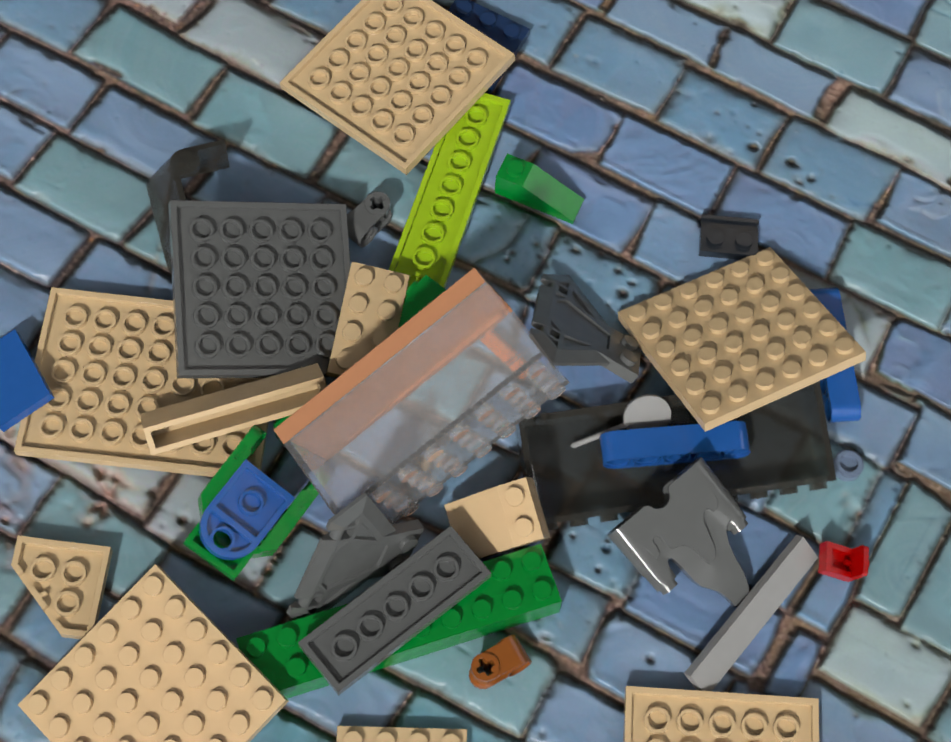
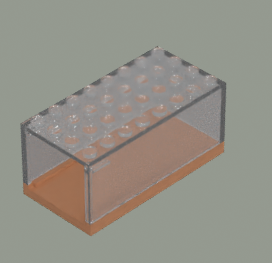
M473 268L278 425L274 431L334 515L366 492L390 523L395 524L403 515L406 517L414 513L420 506L418 503L427 496L432 497L438 494L444 487L443 483L451 477L456 478L463 474L468 468L467 464L476 457L482 458L492 449L491 445L498 439H505L513 434L517 429L516 425L523 419H530L538 414L541 410L540 406L548 399L554 400L565 391V386L570 382L559 368L554 366L529 337V330L506 301Z

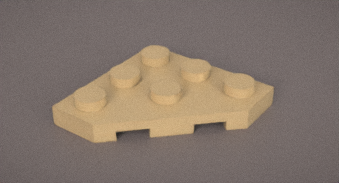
M18 535L11 566L59 634L64 638L81 640L98 623L113 552L112 548Z

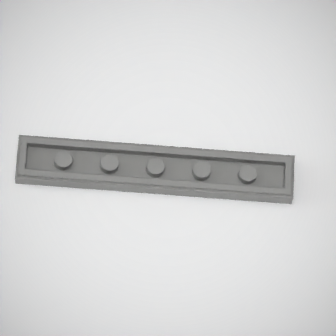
M795 535L685 671L684 675L696 690L712 691L819 558L803 536Z

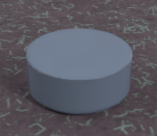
M853 450L840 451L832 461L834 475L846 482L856 480L864 468L862 457Z

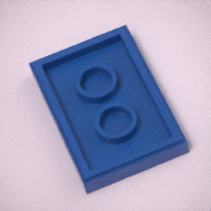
M15 329L0 338V429L5 432L55 398L20 333Z

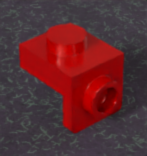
M830 541L820 543L818 573L846 582L868 575L870 564L868 546L861 545L849 548Z

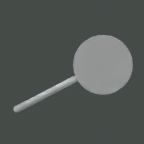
M646 394L633 399L625 408L623 414L624 423L575 441L571 444V447L577 448L600 439L601 434L609 431L667 426L671 419L670 406L665 399L658 395Z

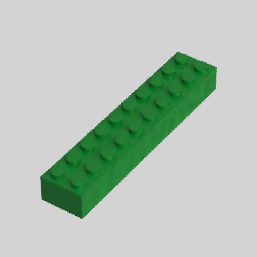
M538 544L483 561L482 563L491 572V577L370 672L559 613L562 600L542 545ZM348 604L236 638L238 647L287 699L329 686V683L301 650L298 642Z

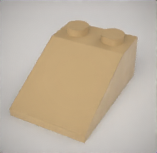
M524 477L444 505L450 526H452L479 559L551 538L534 480L531 477Z

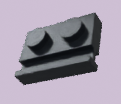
M701 215L699 256L741 260L758 253L759 219Z

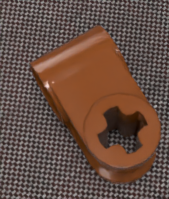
M513 634L474 657L469 670V679L474 687L488 689L507 677L514 676L523 671L532 661L516 635ZM479 667H482L484 670L490 669L489 675L487 676L485 672L479 674Z

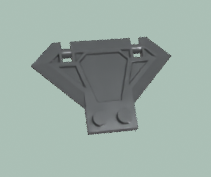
M543 274L540 279L542 284L538 289L531 322L534 328L530 329L529 337L551 366H603L632 384L639 375L641 349L638 341L634 337L624 335L610 327L569 275Z
M364 492L328 520L325 528L330 532L320 538L294 594L298 600L289 605L287 614L293 620H297L329 610L367 580L387 575L411 556L424 530L423 525L418 519L391 524L366 492Z

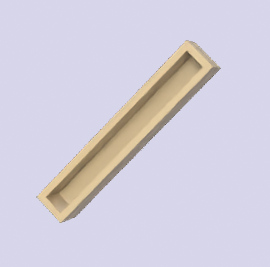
M318 363L144 412L140 414L152 456L290 416L327 386L324 375Z

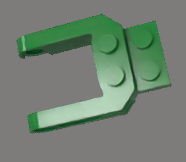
M254 425L200 493L198 498L200 518L208 505L245 459L249 460L266 437L267 433L257 425ZM316 471L275 527L266 534L249 555L241 559L225 560L211 554L200 539L199 522L183 544L234 581L250 559L273 556L329 479L319 471ZM217 532L214 534L213 541L217 547L227 548L230 545V538L226 533Z

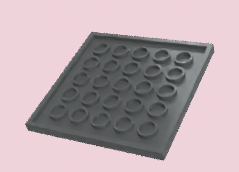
M170 200L168 207L177 379L267 378L318 363L324 377H331L327 376L326 373L350 271L346 204Z

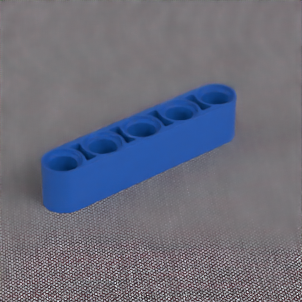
M837 287L809 289L847 330L839 289ZM854 366L819 381L828 423L860 420L861 402Z
M729 421L706 432L699 424L609 431L601 434L599 437L603 466L607 469L692 463L699 457H702L704 461L743 458L751 453L747 427L744 421Z

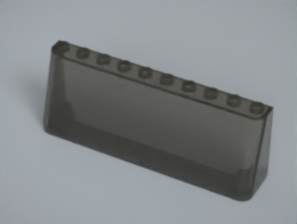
M818 381L731 420L744 421L746 423L751 451L748 456L738 459L705 461L736 502H739V495L749 494L750 500L769 497L768 491L779 490L780 495L798 493L797 487L809 485V491L828 488L827 482L835 481L836 474L820 382ZM677 395L662 396L671 409V419L667 426L699 424ZM631 401L552 413L543 412L539 413L537 417L533 413L521 414L513 419L523 478L531 477L534 480L548 530L558 529L557 523L569 521L570 527L587 525L588 518L600 517V522L619 520L618 514L627 512L631 514L640 506L658 508L664 499L663 486L690 463L607 469L603 466L600 439L577 448L571 447V444L575 441L624 423V410Z

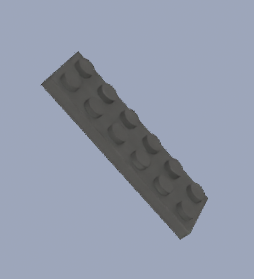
M450 526L300 640L298 645L339 696L491 577V572Z

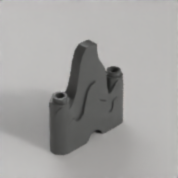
M699 457L663 486L664 499L660 507L656 509L651 506L638 507L615 526L607 536L657 592L660 591L665 595L678 584L675 581L676 575L668 564L670 559L697 586L716 591L733 607H738L749 594V585L730 547L727 532L731 531L735 535L744 529L748 522L745 520L746 515L740 509L738 503L703 458Z

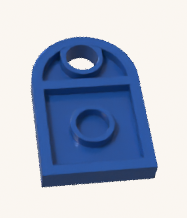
M245 459L203 512L199 522L200 539L205 548L218 558L225 560L241 559L249 555L259 545L295 497ZM215 533H226L230 538V545L227 548L217 547L213 541Z

